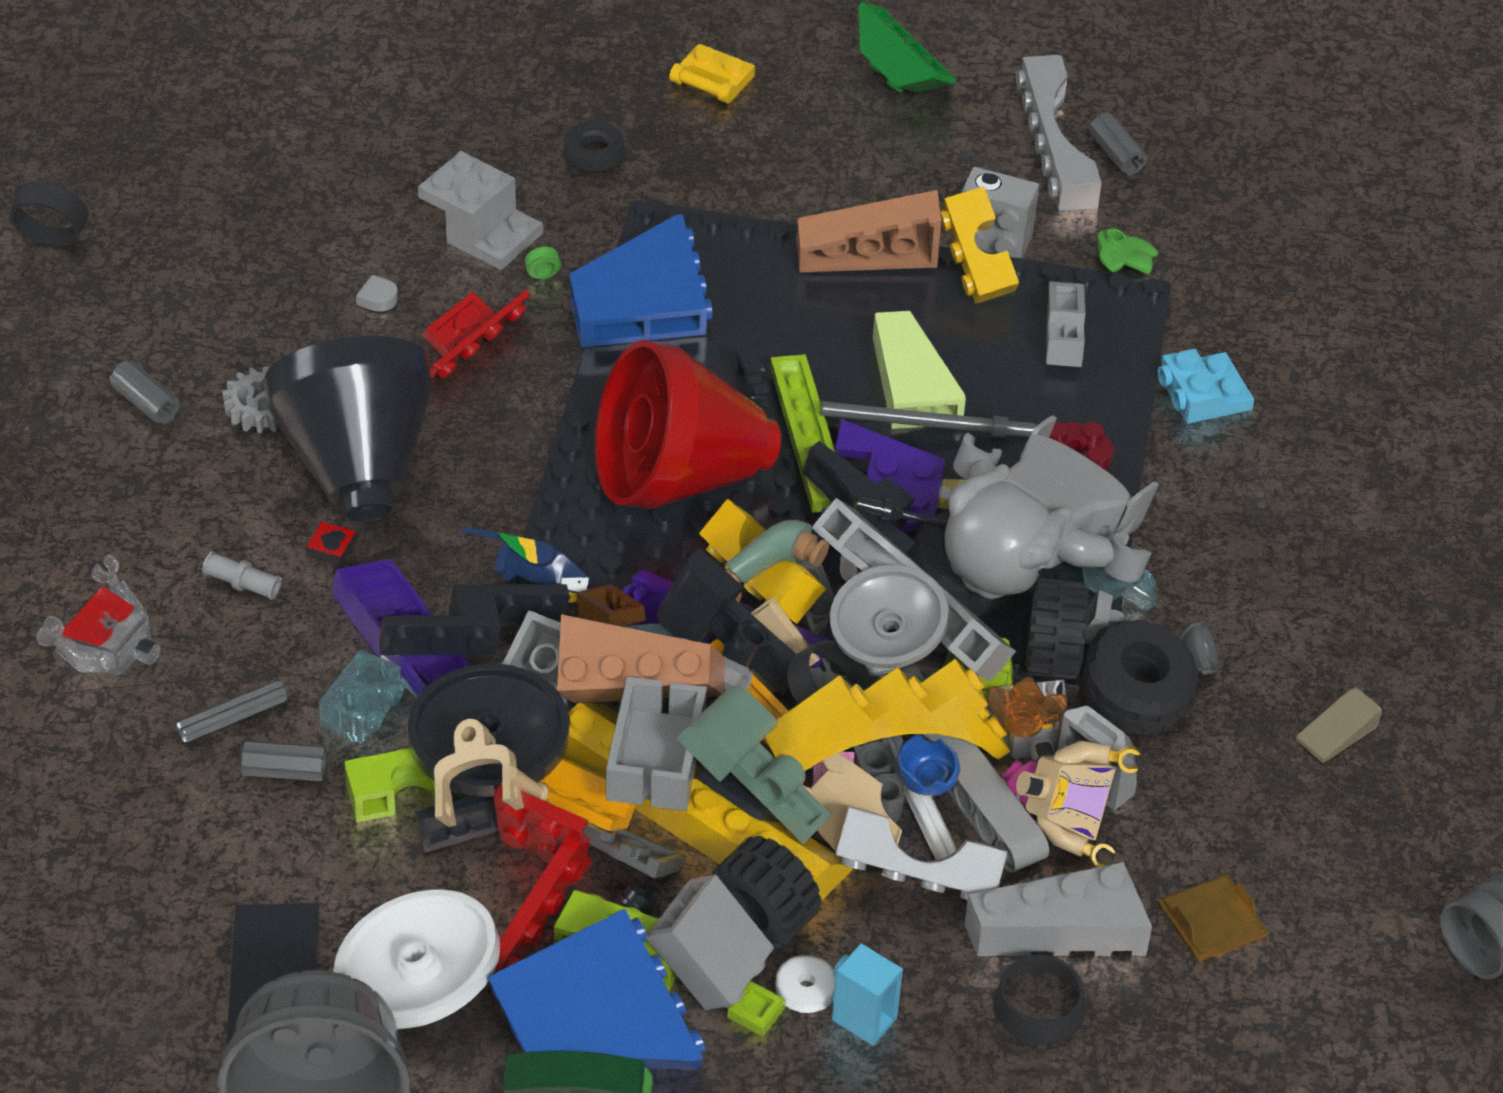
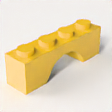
M727 499L699 534L710 544L706 550L718 561L724 563L732 559L745 546L763 533L765 529L750 514ZM787 560L770 567L743 585L749 593L760 601L763 597L766 601L773 597L788 618L796 624L827 589L796 561L792 563Z

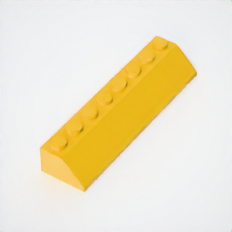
M579 702L568 712L570 735L564 758L606 776V768L619 713L604 704ZM696 764L687 811L652 807L651 800L644 799L643 805L636 804L635 807L637 811L718 864L726 859L750 836L753 838L755 836H763L765 839L775 840L779 845L788 848L811 872L813 880L817 883L820 890L818 894L821 897V901L853 870V868L841 864L842 857L836 855V853L811 837L803 844L782 822L758 821L699 781L697 777L704 768Z

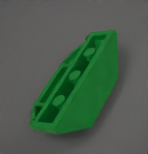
M864 1L861 2L859 5L860 52L870 60L868 65L872 69L884 74L888 78L886 82L890 87L899 92H903L905 89L919 93L954 84L957 78L897 22L884 7Z

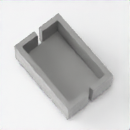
M627 676L606 768L607 801L643 805L644 799L651 800L652 807L687 811L697 759L676 738L706 710L707 687L671 682L669 714L662 713L663 681Z

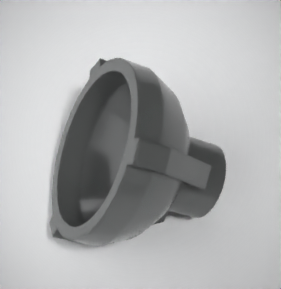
M1204 620L1191 621L1178 637L1192 653L1198 673L1203 675L1217 673L1219 670L1218 650L1211 630Z

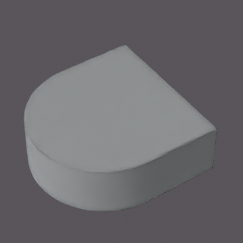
M375 275L369 278L356 295V305L378 312L390 310L398 301L396 285L390 280Z

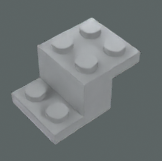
M462 151L418 186L419 198L446 211L447 243L500 270L505 268L543 234L542 222L516 210L515 178Z

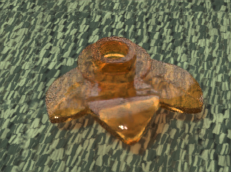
M1027 676L1018 682L1011 691L992 686L988 695V703L992 711L1004 719V726L1011 734L1027 738L1037 735L1042 730L1043 725L1057 722L1063 717L1067 707V696L1065 694H1051L1044 697L1033 678Z

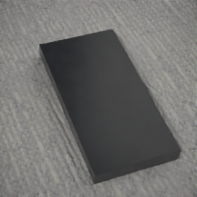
M319 903L235 905L227 1046L233 1037L238 1016L243 1006L254 993L256 994L258 989L286 974L317 970Z

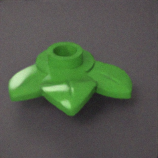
M1114 228L1101 230L1096 238L1099 259L1110 271L1116 272L1123 265H1126L1147 275L1150 274L1152 258L1158 255L1157 250L1150 243L1137 237L1125 236L1122 231Z

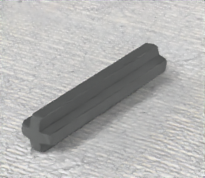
M275 680L181 719L176 723L178 736L184 743H187L286 702L288 699L286 687L282 681Z

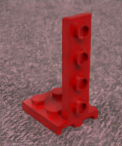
M502 782L493 794L500 838L507 845L515 849L524 848L537 854L543 861L549 864L502 935L499 959L493 974L523 960L530 947L535 948L539 944L544 933L545 923L551 915L556 916L560 911L568 887L571 883L576 884L592 864V859L587 857L586 854L590 847V839L584 835V829L588 825L587 819L521 791L524 808L515 810L503 801Z

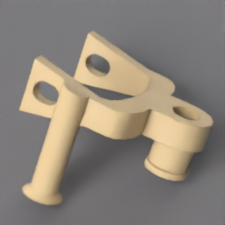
M466 719L457 726L454 732L455 753L440 760L434 768L435 818L448 827L456 825L449 784L457 774L467 769L485 764H502L503 801L515 810L524 808L521 791L544 801L549 793L545 783L535 782L517 769L515 754L507 747L496 744L495 738L489 733L487 727L475 719Z

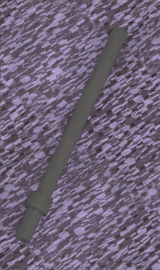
M821 401L820 416L989 433L990 437L1006 438L1007 435L1030 437L1036 427L1035 423L1008 421V417L993 415L989 419Z

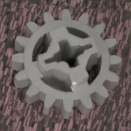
M264 366L262 372H257L251 367L249 368V375L246 376L238 372L236 374L237 382L228 380L227 390L223 391L225 415L231 416V423L233 425L242 422L244 431L249 430L252 426L256 427L257 433H262L264 427H269L272 432L277 431V423L268 410L264 377L269 369L268 366Z

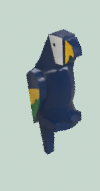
M462 527L461 532L503 541L498 551L494 570L497 575L503 576L504 581H512L516 576H520L533 584H567L570 597L568 603L574 604L577 603V592L591 589L593 578L574 562L559 545L498 532Z

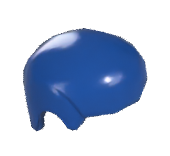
M916 735L901 745L897 755L901 780L910 791L919 795L936 796L948 792L956 784L961 771L957 753L940 738L936 741H927L921 735Z

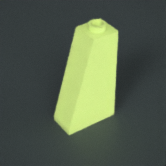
M910 311L875 313L873 343L887 408L964 416L966 400L964 392ZM890 423L891 429L926 427Z

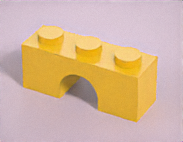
M985 186L945 198L941 207L942 211H940L941 225L944 231L949 230L954 242L950 244L951 253L956 263L961 262L965 273L962 276V283L968 296L973 295L975 304L1015 292L1019 281L1008 250L998 254H986L975 243L974 236L982 230L992 228L996 219Z

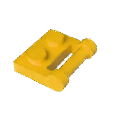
M698 44L680 64L676 63L672 67L669 80L678 85L685 83L717 96L719 101L729 104L755 76V65Z

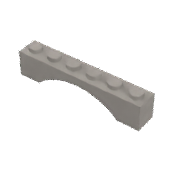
M1062 56L1023 57L1022 68L1016 72V86L1018 90L1023 92V110L1029 112L1030 132H1035L1036 153L1042 155L1041 168L1043 176H1048L1049 197L1055 199L1058 211L1098 209L1102 183L1095 161L1082 154L1069 143L1061 133L1054 116L1056 110L1064 102L1068 75Z
M838 498L831 503L812 526L813 530L862 571L881 565H904L926 573L854 508ZM939 584L946 596L949 609L948 627L941 642L966 666L972 668L977 675L992 681L1016 651Z

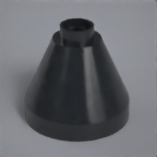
M358 336L310 345L294 351L275 362L267 370L264 377L268 410L329 501L334 505L341 506L343 518L351 522L375 521L391 515L395 511L394 498L401 494L404 489L433 384L426 351L416 343L400 338Z

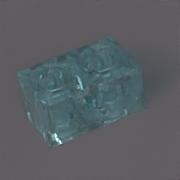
M360 649L320 699L321 727L362 744L371 732H376L379 729L383 717L391 705L395 706L399 703L404 692V685L401 682V666Z

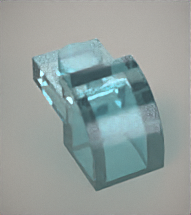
M1082 567L1086 587L1095 593L1099 590L1113 596L1112 601L1122 595L1146 612L1158 604L1155 593L1156 582L1153 575L1147 569L1144 570L1138 581L1124 582L1109 575L1104 567Z

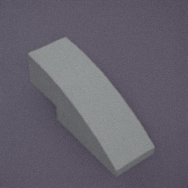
M1049 282L1046 331L1047 365L1082 367L1085 343L1084 284Z

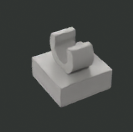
M1101 590L1088 603L1085 643L1090 644L1092 639L1104 627L1125 620V615L1122 612L1111 609L1113 596Z

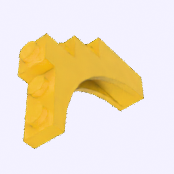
M956 659L922 683L915 675L909 679L897 667L865 691L858 684L851 687L839 675L777 719L776 727L765 737L775 758L780 755H789L802 765L804 771L820 761L851 747L880 738L906 734H939L960 738L982 747L997 760L1011 752L1003 739L1008 734L1005 727L996 715L988 717L990 713L986 706L989 704L981 692L986 687L983 680L973 671L972 667L966 671Z

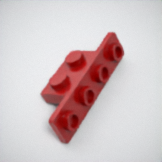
M527 290L523 291L498 313L494 314L472 291L427 327L422 336L442 356L430 369L432 381L438 376L442 380L448 377L457 368L458 365L455 362L461 357L465 361L470 359L481 348L479 343L486 338L489 342L492 341L504 329L502 324L505 321L509 320L511 323H514L527 310L524 304L531 294Z

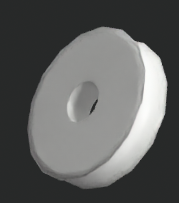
M799 955L790 958L780 966L776 974V994L786 999L785 1006L794 1011L814 1013L823 1010L833 1002L831 1001V996L836 982V977L833 975L834 968L824 959L813 955ZM802 981H809L813 985L804 987L800 983Z

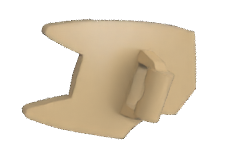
M839 753L822 760L828 771L811 789L804 785L802 786L831 814L826 822L817 830L825 841L835 851L837 850L848 807L851 806L887 816L891 835L898 845L902 829L889 818L883 808L881 801L883 784Z

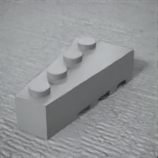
M1124 862L968 894L964 922L977 956H1031L1032 951H1048L1053 953V956H1069L1070 951H1094V956H1111L1112 951H1131V956H1146L1152 930V924Z

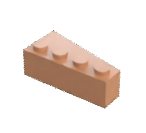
M938 190L797 218L796 242L799 272L937 268L942 221Z
M561 614L557 691L573 703L622 701L627 676L663 681V699H669L671 682L707 687L706 697L721 696L724 693L725 657L710 644Z

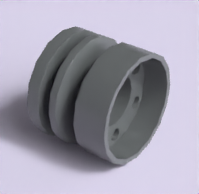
M1499 871L1488 880L1481 882L1474 890L1467 891L1446 905L1442 910L1440 919L1443 936L1453 955L1468 971L1483 979H1495L1503 974V871Z

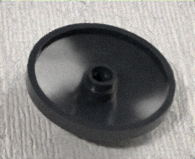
M478 664L449 672L432 682L419 695L409 715L408 735L411 753L419 768L433 781H435V765L446 756L455 753L454 732L457 726L466 719H475L485 725L489 733L495 738L496 744L507 747L515 754L517 769L535 782L544 779L557 767L564 757L569 743V714L559 692L541 676L512 665ZM485 764L467 769L457 774L449 784L450 790L473 796H493L502 782V764Z

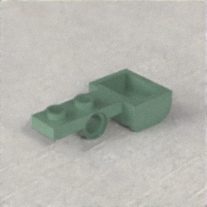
M730 687L676 739L719 782L731 772L804 844L826 822L831 814L802 786L805 780V771L795 758L789 755H780L774 758L760 744L776 727L777 721L775 717L750 692L741 687Z

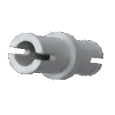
M213 551L208 553L202 567V573L232 584V588L242 591L247 589L266 596L271 600L275 599L282 584V578L253 568L252 563L242 560L237 562L218 555Z

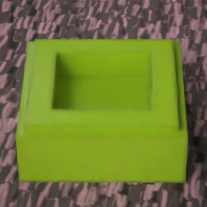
M749 981L743 990L744 996L742 999L728 1008L727 1018L763 1037L785 1009L786 999Z

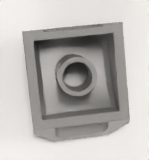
M1089 706L1067 710L1063 715L1058 750L1078 741L1110 745L1116 751H1119L1124 746H1133L1130 738ZM1132 753L1126 754L1122 762L1126 765L1136 766L1135 755ZM1110 762L1111 765L1116 766L1106 805L1115 811L1135 795L1137 781L1136 772H1124L1120 769L1118 763Z

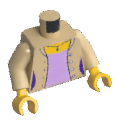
M1078 741L1058 750L1055 756L1041 757L1035 773L1024 771L1018 776L1016 783L1018 794L1028 797L1027 811L1037 815V825L1054 846L1079 857L1085 854L1090 857L1091 862L1097 867L1107 866L1096 860V852L1101 848H1106L1108 851L1115 853L1114 849L1104 843L1092 845L1088 842L1089 839L1096 840L1116 770V766L1111 765L1110 762L1118 763L1120 769L1127 773L1138 771V766L1126 765L1122 762L1123 757L1128 753L1140 755L1137 748L1129 745L1116 751L1110 745Z

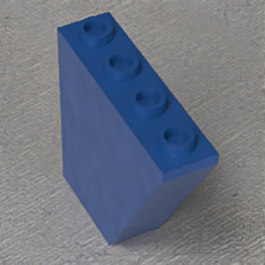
M683 214L671 217L570 273V302L580 348L631 343L639 340L706 335L707 320H712V305L710 298L704 299L706 295L704 275H698V272H700L698 251H692V248H694L692 228H686Z
M626 909L488 977L490 989L523 1053L533 1051L593 1052L642 1060L646 1068L697 1070L703 1067L701 1053L706 1051V1047L696 1028L688 1030L682 1018L687 1012L680 996L676 991L669 994L662 980L667 977V973L657 954L650 957L643 942L648 940L647 934L638 917L631 920Z

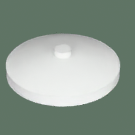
M451 890L413 892L384 903L367 914L352 928L338 950L334 963V972L348 975L352 979L356 978L380 994L393 1013L397 1029L422 1026L440 1020L459 1010L484 988L488 982V977L493 974L498 963L500 954L499 934L488 910L471 896Z

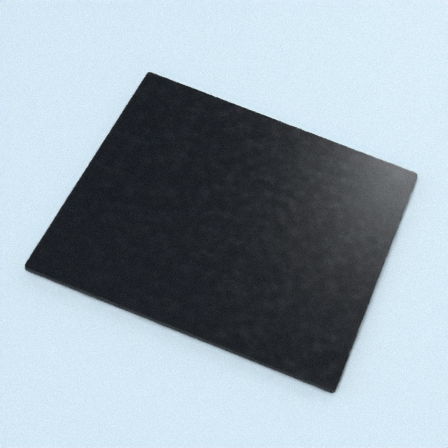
M634 200L630 204L617 247L671 217L683 214L686 228H692L694 248H692V251H698L700 272H698V275H704L706 295L704 299L710 298L712 305V320H707L706 335L650 341L680 347L743 395L745 394L735 376V356L737 348L750 346L755 358L761 359L764 365L765 379L763 381L767 383L770 395L765 396L769 403V408L763 410L767 419L775 420L779 425L781 432L780 451L776 462L769 470H758L748 479L654 509H642L613 503L605 495L597 474L595 461L596 422L601 397L610 372L620 355L634 342L584 347L523 538L559 545L574 562L593 578L591 588L612 584L622 591L626 585L632 584L633 578L631 577L642 570L673 582V572L692 552L698 549H702L726 570L724 567L727 561L721 563L706 550L710 544L699 533L727 499L750 514L765 530L784 520H800L810 524L812 527L822 516V512L812 513L771 374L770 360L771 357L806 355L820 403L821 401L887 408L873 343L875 313L910 311L964 392L966 398L964 416L989 419L993 415L1008 417V421L1035 423L1037 426L1053 415L1057 418L1056 422L1059 423L1073 422L1086 424L1088 422H1096L1103 426L1104 434L1110 439L1114 449L1111 467L1107 472L1126 488L1131 497H1134L1140 492L1171 284L1168 281L1010 257L1019 281L1015 292L975 304L973 295L968 296L962 283V276L965 273L961 262L956 263L954 261L950 247L939 246L937 268L799 272L796 242L797 224ZM1049 282L1084 284L1085 343L1082 367L1046 364ZM825 416L827 425L836 417ZM873 421V432L945 459L944 479L966 480L958 475L953 468V462L966 433H970L975 438L973 445L986 453H992L993 449H1000L1001 456L997 466L1005 464L1009 469L1020 461V455L1030 438L1007 435L1006 438L990 437L989 433L935 427L891 429L890 423ZM842 457L867 476L870 459ZM938 508L937 514L947 513L949 509ZM812 529L811 533L817 536L818 533ZM916 531L906 534L912 539ZM1133 532L1129 534V540L1126 544L1129 548L1132 545ZM829 545L828 553L822 565L835 597L846 581L840 573L842 554ZM1063 561L1051 569L1042 568L1038 572V578L1085 583L1089 593L1088 603L1099 590L1113 596L1111 609L1120 612L1122 610L1126 582L1109 575L1104 567H1076ZM516 576L512 581H509V584H533L520 576ZM1033 586L1026 591L1013 594L1000 608L977 616L1000 638L1009 640L1010 646L1016 651L1011 657L1015 681L1037 683L1064 680L1065 689L1080 691L1078 685L1079 675L1076 679L1028 675L1025 667V654ZM748 592L749 600L746 605L757 609L766 599L763 597L760 601ZM567 603V607L578 608V603ZM791 620V622L794 625L798 626V623L796 624L794 621ZM890 629L887 632H895L897 629ZM940 642L931 653L913 664L942 668L949 650ZM1087 643L1084 645L1083 656L1089 646Z

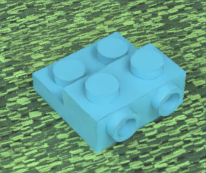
M1196 349L1162 356L1161 366L1157 370L1161 386L1166 387L1171 395L1175 410L1180 411L1187 424L1253 409L1254 398L1226 352L1200 357Z

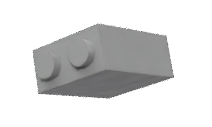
M716 874L689 880L647 935L649 942L705 1010L721 1007L729 1008L734 1003L739 1002L744 996V988L753 977L765 967L764 961L774 948Z

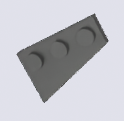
M589 822L584 829V835L590 839V846L606 852L610 857L620 860L654 879L681 871L686 859V855L625 829L607 831Z

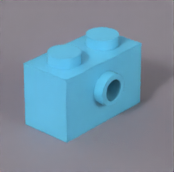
M862 943L850 956L845 954L837 963L833 973L836 977V982L831 996V1001L834 1002L832 1021L874 1046L897 1019L903 968Z

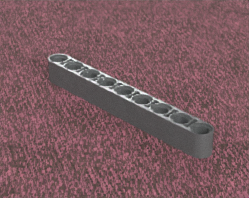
M797 559V563L806 568L827 588L798 622V626L824 637L830 618L831 606L835 598L822 563L816 568L809 564V559L806 561ZM822 656L820 668L823 672L828 673L830 682L840 675L852 687L850 679L841 667L829 658ZM880 738L844 750V752H854V764L883 784L881 789L882 805L889 818L896 823L901 818L906 789L904 782L901 780L899 767L888 738Z

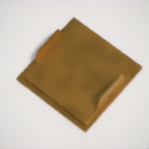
M1228 874L1157 900L1158 905L1198 962L1269 935L1268 930L1256 915L1254 900L1241 882L1235 885Z

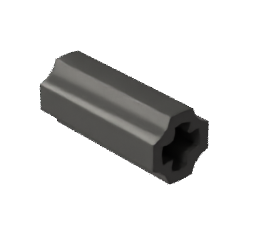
M1109 112L1098 114L1097 118L1089 125V133L1122 172H1125L1128 176L1138 173L1146 165L1148 155L1115 116H1111Z
M127 360L116 365L114 372L109 376L110 385L155 423L167 424L174 419L175 414L180 409L179 399L135 362L130 363Z
M246 740L242 752V775L323 781L327 761L326 746Z

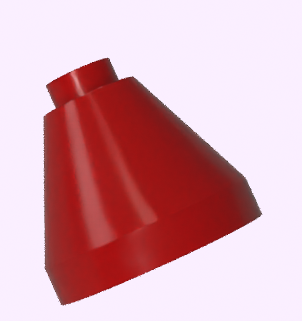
M639 340L631 344L620 355L610 372L601 397L595 431V461L599 482L608 499L617 505L654 509L748 479L758 470H769L776 462L780 451L781 432L778 423L775 420L767 419L761 407L680 347L656 341Z

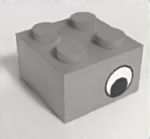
M973 167L961 193L985 186L996 217L992 228L982 230L974 236L977 247L980 250L995 254L1008 250L1010 257L1022 259L1033 236L1039 183Z

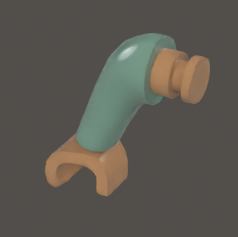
M784 520L772 525L726 563L728 568L725 571L739 583L743 581L746 584L760 573L786 560L793 563L797 559L802 561L809 559V564L817 568L828 553L829 542L825 540L817 542L818 537L811 533L812 527L806 522ZM741 592L735 599L737 602H740Z

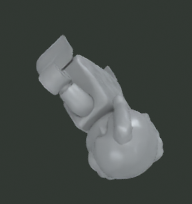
M1053 415L1035 427L1020 455V461L1010 469L1005 464L997 466L1001 456L1000 449H993L992 453H986L973 445L975 438L970 433H966L953 462V468L956 473L966 480L957 484L950 491V516L947 521L944 537L945 552L953 572L962 578L965 586L986 599H996L1005 595L1026 591L1036 582L1039 577L1038 572L1042 568L1051 569L1063 561L1076 567H1104L1109 575L1120 581L1136 582L1141 578L1152 553L1145 549H1131L1126 544L1129 540V534L1134 532L1142 523L1159 484L1154 481L1134 497H1131L1126 488L1107 471L1068 446L1049 438L1057 420Z

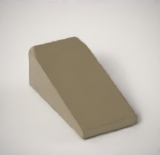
M1354 687L1296 736V740L1322 763H1325L1378 728L1382 709L1359 688Z

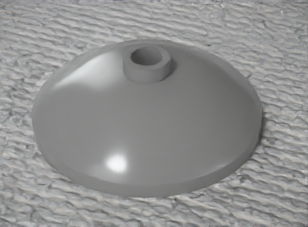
M881 565L864 570L853 576L837 592L830 610L832 634L841 650L853 660L875 668H897L921 660L941 642L949 622L947 599L939 584L926 573L904 565ZM890 629H897L895 632H887Z

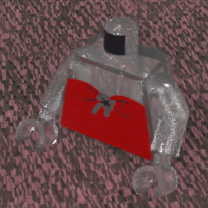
M106 555L103 558V563L109 572L104 571L96 563L92 568V576L97 582L108 583L110 587L108 589L101 587L65 628L59 618L55 616L47 617L43 622L44 627L37 631L36 639L43 646L54 644L56 646L55 651L63 660L67 661L80 673L106 672L113 675H121L135 659L152 665L159 656L160 644L151 641L149 616L138 597L124 579L119 580L116 576L119 570L118 560L112 555Z

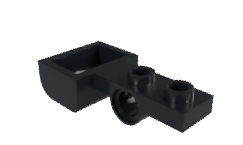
M698 549L689 556L657 608L656 616L658 621L672 635L680 639L685 638L690 641L705 643L714 634L725 644L722 651L724 657L749 668V671L753 669L782 696L790 691L787 679L788 665L796 653L735 600L743 586L702 549Z

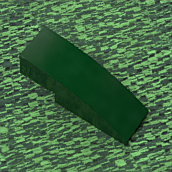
M533 1051L506 1054L502 1091L504 1093H643L645 1065L642 1060L593 1052Z

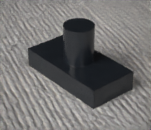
M450 790L456 825L451 827L435 818V806L416 811L415 817L419 844L423 852H429L499 832L494 796L472 795L459 799L457 793Z

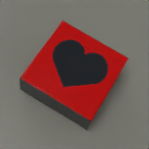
M321 521L306 546V556L341 566L356 542V531Z

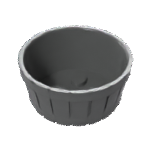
M321 970L286 974L278 977L275 981L272 980L257 990L256 994L254 993L238 1016L235 1032L224 1051L217 1077L218 1093H409L410 1091L407 1060L400 1046L396 1020L382 996L375 990L373 991L372 987L356 978L352 979L350 976L331 971L328 973Z

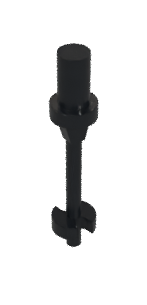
M857 496L855 499L854 509L856 511L878 516L879 521L887 522L888 519H908L943 528V536H945L947 525L945 520L903 511L902 508L892 504V500L886 498L878 501Z

